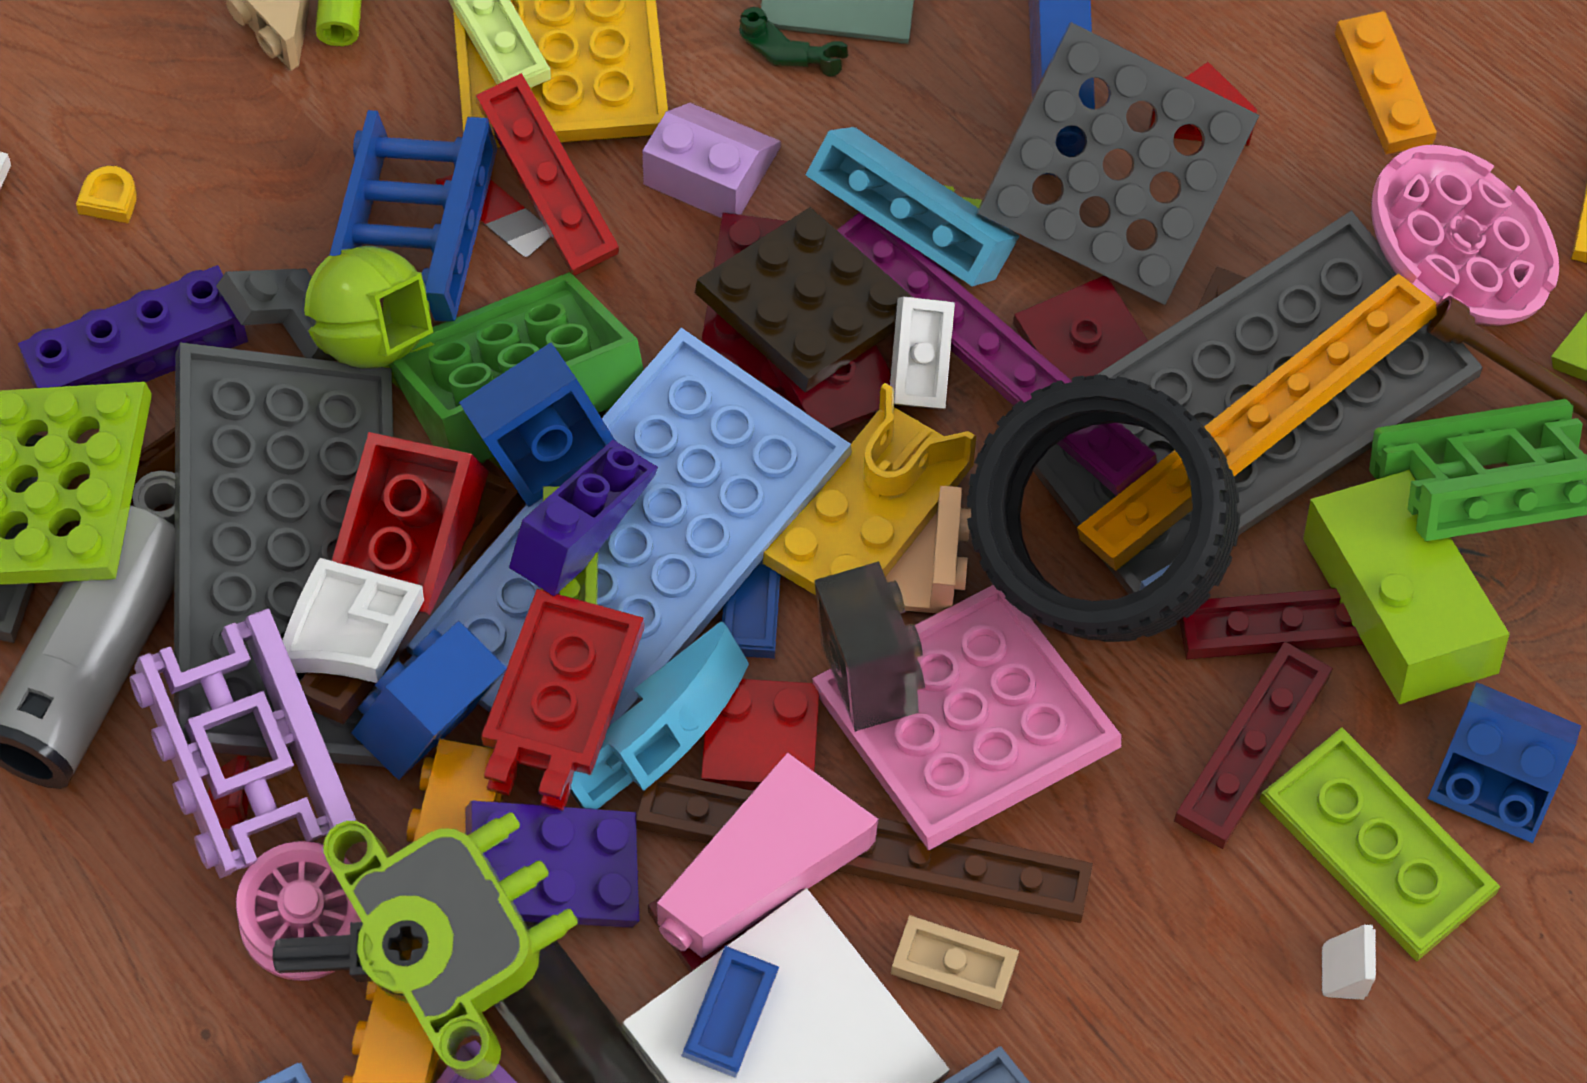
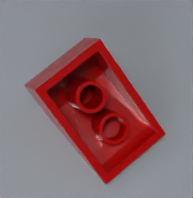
M368 432L332 561L421 585L424 602L418 613L430 615L474 525L489 471L471 453Z

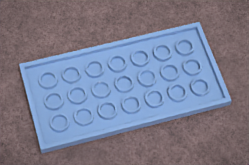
M683 328L678 330L602 417V420L618 443L658 467L654 478L598 551L597 605L644 617L645 625L610 725L640 702V699L633 690L693 643L762 561L763 554L818 494L852 454L849 442ZM543 498L530 507L526 504L463 576L406 646L409 654L413 656V649L435 628L443 635L456 622L460 621L506 667L508 666L537 589H541L511 570L509 565L522 520L543 502ZM505 672L479 703L488 712L491 711Z

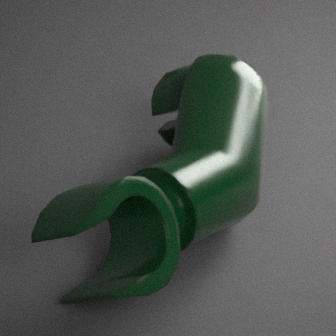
M750 7L741 14L739 27L741 37L771 64L789 67H809V64H819L820 70L827 76H836L841 72V59L848 57V47L844 42L833 41L822 47L811 46L810 42L791 41L768 20L766 13L762 9Z

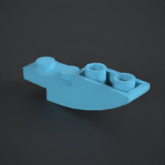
M722 621L633 689L640 702L609 725L592 774L587 775L577 771L574 772L570 793L581 808H600L633 781L643 790L647 789L683 757L712 725L737 689L749 665L728 627Z

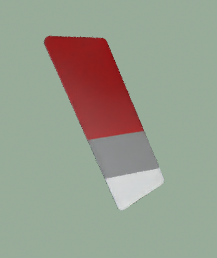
M453 174L437 179L436 184L444 185L446 180H452ZM490 179L480 221L521 255L528 257L551 236L541 220Z

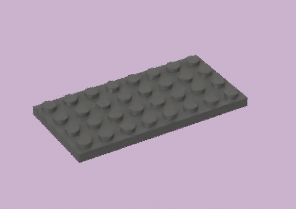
M1351 210L1097 375H1107L1109 379H1116L1117 376L1148 384L1152 389L1160 390L1176 400L1203 426H1206L1392 279L1396 273L1387 262L1378 241ZM1426 323L1234 476L1240 502L1237 503V512L1240 513L1238 536L1372 448L1373 435L1376 428L1410 423L1478 378L1483 369L1482 365L1462 342L1460 344L1452 341L1444 343L1428 333V323ZM1122 424L1156 453L1157 463L1175 450L1170 442L1159 434L1140 426ZM1058 444L1051 447L1033 469V472L1076 527L1116 497L1113 492ZM1192 511L1115 571L1102 559L1128 594L1139 591L1141 581L1170 565L1176 559L1189 533Z
M180 342L175 353L174 656L181 673L230 655L221 635L224 627L235 622L236 624L243 622L247 616L268 608L283 640L294 608L319 558L332 561L368 432L393 437L391 368L361 369L335 361ZM244 642L250 657L249 663L243 668L223 675L233 701L235 702L264 691L272 712H275L248 644ZM398 656L397 659L393 662V664L389 667V669H390L393 665H395L397 662H399V656ZM307 672L296 673L299 682ZM201 683L174 693V712L187 744H191L185 729L187 720L212 710ZM374 686V687L372 688V690L368 693V695L364 698V700L376 689L375 686ZM358 707L344 724L312 711L332 763L385 767L351 734L364 716L358 710ZM253 712L205 730L214 753L271 757ZM288 746L287 749L290 754L291 759H294L291 749Z

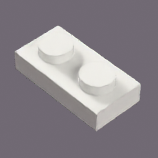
M911 297L898 298L890 386L894 389V405L945 409L955 302Z

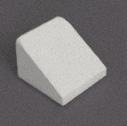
M1362 925L1331 938L1322 947L1323 995L1331 998L1364 1000L1376 979L1375 929H1373V925Z

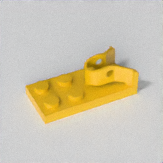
M884 383L880 390L879 410L851 443L852 454L763 553V564L853 618L936 514L940 486L957 487L974 466L976 435L969 431L948 436L941 435L895 408L894 389L892 386Z

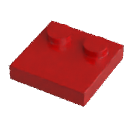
M741 679L727 705L705 732L701 780L755 791L787 753L815 772L819 692L814 684Z

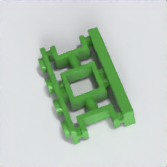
M1567 399L1378 427L1374 431L1369 472L1375 479H1380L1410 470L1416 481H1411L1408 511L1412 515L1418 514L1416 531L1425 541L1587 515V454H1584L1579 449L1583 423L1578 418L1572 419L1573 405ZM1504 462L1509 465L1492 469H1485L1483 467Z

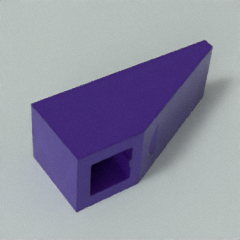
M610 441L522 520L509 568L551 595H557L585 569L654 478L658 467L617 441Z

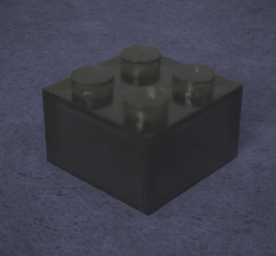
M879 561L814 580L821 646L854 731L919 713L917 690L925 688V681L917 657L923 656V650L915 625L913 623L905 625L901 617V613L905 612V606L897 581L887 582Z

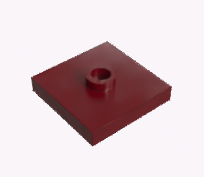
M1105 275L1014 314L1013 324L1020 336L1071 381L1072 377L1097 375L1148 342L1109 278Z
M876 345L807 392H804L768 360L790 402L833 432L873 418L879 410L881 386L884 383L890 385L891 371ZM894 405V407L899 408L901 405Z

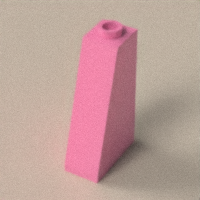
M787 753L657 902L658 925H660V933L677 949L686 951L689 947L702 958L783 906L804 889H809L867 851L876 841L878 819Z

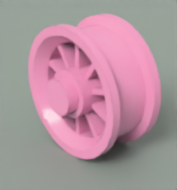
M306 841L290 842L268 850L257 858L255 864L250 865L242 877L238 888L236 909L240 935L247 952L263 969L284 979L312 980L324 977L335 971L276 972L272 959L276 940L279 938L350 935V922H362L325 858L323 852L324 845ZM344 858L345 864H351L347 858Z

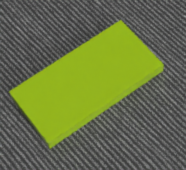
M1342 727L1261 793L1259 801L1416 962L1495 896L1500 888V885Z

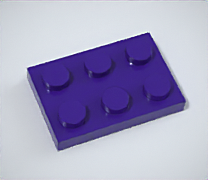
M473 800L465 807L466 835L471 834L495 818L503 817L509 812L513 813L520 823L519 829L509 834L507 839L483 853L500 881L523 866L528 867L538 860L542 861L547 868L549 874L546 878L539 881L536 887L513 900L524 921L542 922L552 915H558L566 909H571L578 920L577 925L633 928L639 922L636 812L565 807L563 811L542 805Z

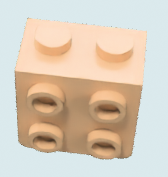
M940 486L936 514L862 607L939 613L952 606L954 589L965 590L968 557H957L958 541L968 542L970 531L967 518L971 517V509L961 508L962 487Z

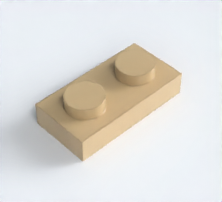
M909 915L892 964L891 975L1001 1010L1018 959L1019 950Z

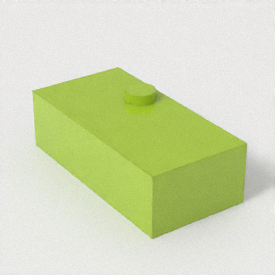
M1410 470L1312 498L1303 537L1305 544L1330 587L1337 589L1341 597L1340 604L1344 603L1352 619V625L1355 626L1359 637L1398 704L1499 674L1510 634L1451 537L1425 541L1416 531L1418 514L1412 515L1408 511L1411 481H1416Z

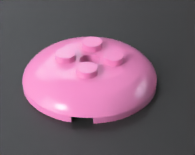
M1441 145L1417 146L1401 152L1381 171L1375 183L1371 200L1372 223L1377 241L1387 262L1396 275L1399 273L1436 302V308L1446 297L1452 296L1470 308L1469 314L1475 317V324L1509 325L1534 315L1544 305L1550 292L1556 287L1559 275V258L1549 225L1529 195L1519 185L1514 190L1510 189L1504 182L1490 173L1494 165L1469 152Z

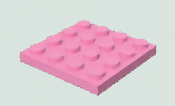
M994 585L812 678L813 684L819 692V699L928 850L1121 748L1120 732L1033 620L1007 601L1003 592L997 590Z

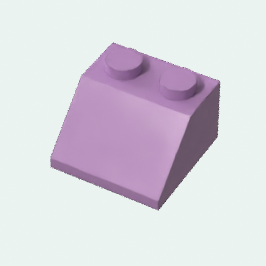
M687 103L665 113L644 147L643 185L722 218V213L741 215L781 148V141L697 105Z

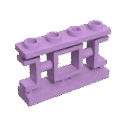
M269 608L247 616L243 622L237 624L235 622L224 627L221 635L230 654L228 656L181 673L170 646L154 655L148 653L138 657L134 666L136 674L130 676L132 690L139 706L142 709L150 706L158 727L151 729L157 752L163 762L172 760L179 781L173 783L178 804L184 815L193 813L201 834L194 837L199 856L207 869L215 867L219 878L226 877L236 870L255 864L257 857L248 838L252 834L297 818L306 842H313L320 837L327 836L328 832L336 824L356 820ZM244 642L248 644L275 712H272L264 691L235 702L233 701L223 675L243 668L249 663L250 657ZM160 673L164 674L171 694L200 683L202 684L212 710L187 720L185 729L191 744L186 742L160 678ZM253 712L273 761L224 779L205 730ZM288 746L294 756L318 818H315L307 797L277 808L266 780L286 773L294 766L287 749ZM206 778L214 800L242 789L246 792L255 817L231 826L228 830L235 851L231 852L202 779Z

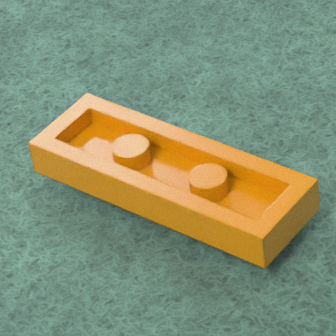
M1382 11L1338 21L1335 30L1336 38L1385 154L1433 144L1437 131L1386 12Z

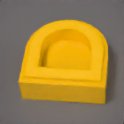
M103 166L93 170L85 178L76 202L78 214L129 223L137 200V192L132 176L125 169L117 166Z

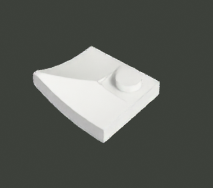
M319 558L298 599L282 640L295 673L335 674L377 683L384 674L424 602L422 586Z

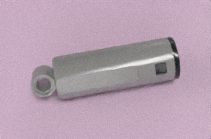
M163 470L150 472L136 483L132 494L134 506L130 505L116 579L64 582L1 692L0 766L10 773L47 788L61 789L68 786L173 595L175 566V474L173 472ZM162 504L173 505L166 511H153Z

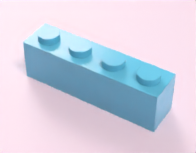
M855 127L828 131L806 173L807 177L971 286L996 280L1020 237L1012 230L976 213L977 207Z

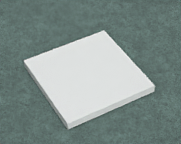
M807 888L728 945V947L779 966L776 978L736 1078L682 1057V1052L723 949L622 1023L624 1031L664 1083H937L950 1070Z

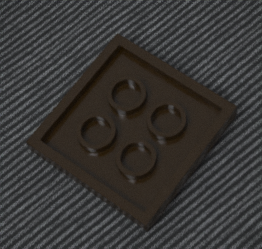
M811 207L698 278L695 288V294L804 392H807L894 333L898 298H914Z

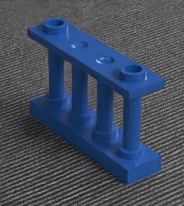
M368 110L363 130H358L354 137L353 152L355 160L330 256L340 255L342 249H353L362 246V244L431 249L433 253L430 268L423 269L422 278L426 286V298L435 321H455L498 149L488 118L467 117L463 137H457L455 142L388 137L378 111ZM385 158L452 162L455 166L452 180H446L444 185L379 180ZM373 201L443 206L444 209L441 224H435L433 229L368 224Z

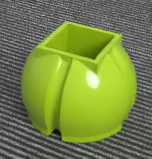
M376 246L342 249L340 255H329L317 267L309 282L304 312L305 316L311 317L316 321V325L311 327L308 332L317 347L326 354L333 356L340 363L361 369L385 367L409 354L422 338L434 333L422 273L417 272L410 262L391 250ZM384 297L382 311L380 299Z

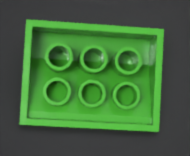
M571 272L459 316L455 321H447L433 327L434 333L422 338L413 350L430 342L434 345L411 352L388 365L432 445L471 453L481 464L487 459L494 457V455L459 402L550 342H552L577 378L598 413L611 408L644 371L637 338Z

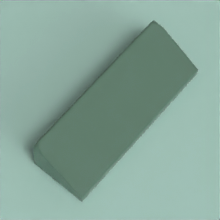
M762 0L761 9L777 29L909 44L914 0Z

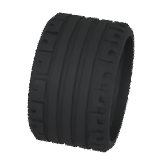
M1107 375L1072 377V382L1064 383L1060 380L1051 383V385L1032 392V398L1025 403L1021 400L1012 407L1013 409L1005 416L1003 415L996 423L999 427L995 433H989L984 440L985 444L980 453L978 452L974 462L978 465L976 473L970 475L968 484L970 487L969 496H967V507L971 509L972 517L967 518L972 538L971 542L974 551L980 552L981 560L979 563L995 588L1002 591L1007 601L1030 618L1075 637L1101 640L1103 642L1137 640L1141 636L1150 637L1176 626V621L1180 620L1183 616L1188 618L1196 612L1195 610L1211 596L1209 592L1213 586H1219L1224 578L1223 576L1233 558L1230 555L1232 547L1237 545L1240 525V513L1237 512V503L1240 502L1235 478L1228 466L1227 458L1211 434L1193 415L1169 395L1160 390L1152 389L1148 384L1117 376L1116 379H1109ZM1121 423L1140 426L1168 440L1183 461L1191 483L1193 504L1189 533L1179 555L1167 570L1142 590L1118 599L1100 601L1067 597L1044 579L1030 559L1022 536L1020 514L1024 489L1034 467L1051 447L1069 434L1092 425Z

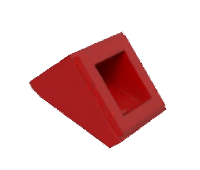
M238 755L220 769L224 779L250 770L251 765L247 756ZM209 788L208 796L221 828L230 829L231 826L246 821L250 802L244 789L214 800Z

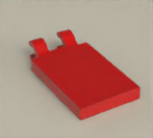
M541 589L536 590L481 735L483 745L494 748L484 773V778L489 779L487 790L509 796L516 779L518 764L545 771L538 790L539 794H543L541 805L560 811L564 810L570 794L574 772L577 771L587 775H591L645 628L644 617L559 594L553 596Z

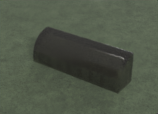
M524 921L529 929L540 923ZM557 940L539 951V966L533 978L521 989L494 1005L551 1083H664Z

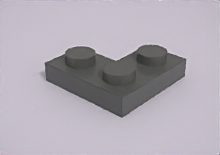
M306 268L225 272L216 287L241 325L283 323L305 358L338 361L317 347L308 332L311 327L316 325V321L311 317L305 316L304 312L306 292L312 278Z

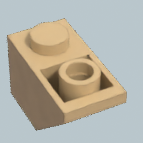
M226 0V6L235 21L241 26L248 24L256 33L258 43L270 58L277 56L290 71L299 66L309 13L308 0Z

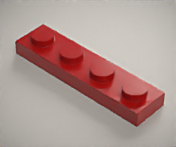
M520 73L477 94L476 103L484 118H488L494 136L569 271L575 276L619 254V246L523 74Z

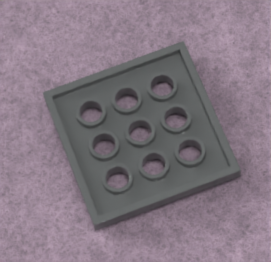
M1069 22L976 213L1166 305L1260 115ZM1090 78L1102 80L1108 88L1106 103L1097 109L1087 108L1079 97L1081 85ZM1138 101L1149 103L1155 111L1154 124L1144 132H1136L1131 129L1126 119L1129 107ZM1185 124L1194 125L1202 135L1200 148L1191 155L1179 153L1173 142L1176 130ZM1073 125L1083 132L1085 145L1079 154L1067 157L1057 149L1056 136L1062 128ZM1113 149L1125 150L1132 160L1129 174L1118 180L1108 177L1103 169L1104 157ZM1170 172L1178 181V192L1172 200L1164 203L1158 202L1152 197L1150 192L1151 180L1158 173ZM1045 173H1052L1057 176L1062 185L1059 198L1050 204L1038 202L1032 192L1035 179ZM1092 196H1099L1104 199L1109 210L1105 222L1096 227L1085 225L1079 214L1083 201ZM1139 219L1148 220L1155 229L1153 243L1142 250L1132 248L1126 238L1127 229L1130 224Z

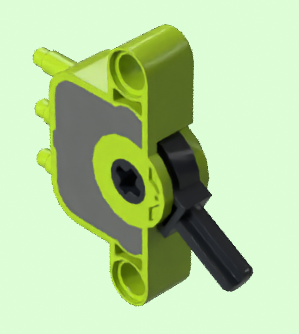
M509 812L499 819L495 818L469 835L456 829L435 830L427 833L390 856L386 847L366 825L358 821H344L336 824L328 832L324 840L323 852L329 866L362 922H350V935L279 938L275 941L272 959L274 968L278 973L349 970V975L357 982L374 981L389 996L410 1004L439 1057L446 1065L467 1080H480L489 1076L497 1068L501 1057L498 1039L482 1012L526 985L533 978L539 966V951L566 935L569 929L577 925L578 920L571 909H566L558 915L548 917L531 929L527 927L513 900L536 887L539 881L548 876L549 872L544 863L538 860L528 867L523 866L500 881L488 859L483 854L507 839L509 834L519 829L520 823L513 813ZM358 842H367V852L359 862L354 864L344 863L348 848ZM417 939L422 944V948L412 950L411 959L407 960L402 955V951L410 950L413 940ZM472 1035L480 1036L482 1044L478 1055L468 1061H458L456 1055L460 1042Z

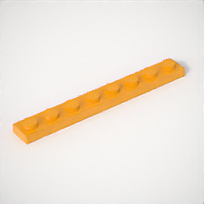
M1398 273L1204 426L1223 451L1233 475L1236 476L1437 315L1436 302ZM1175 450L1077 527L1080 540L1115 571L1192 511L1191 483L1181 457Z

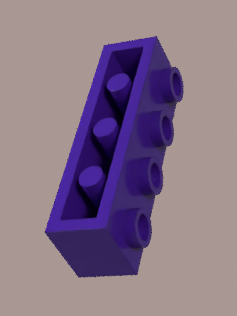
M217 265L204 271L196 270L189 272L176 282L155 290H143L131 297L130 300L106 309L89 311L76 321L55 329L38 331L30 339L19 342L18 346L34 388L147 382L175 371V353L180 342L223 348H233L248 342L245 325H241L216 287L223 277L219 266Z

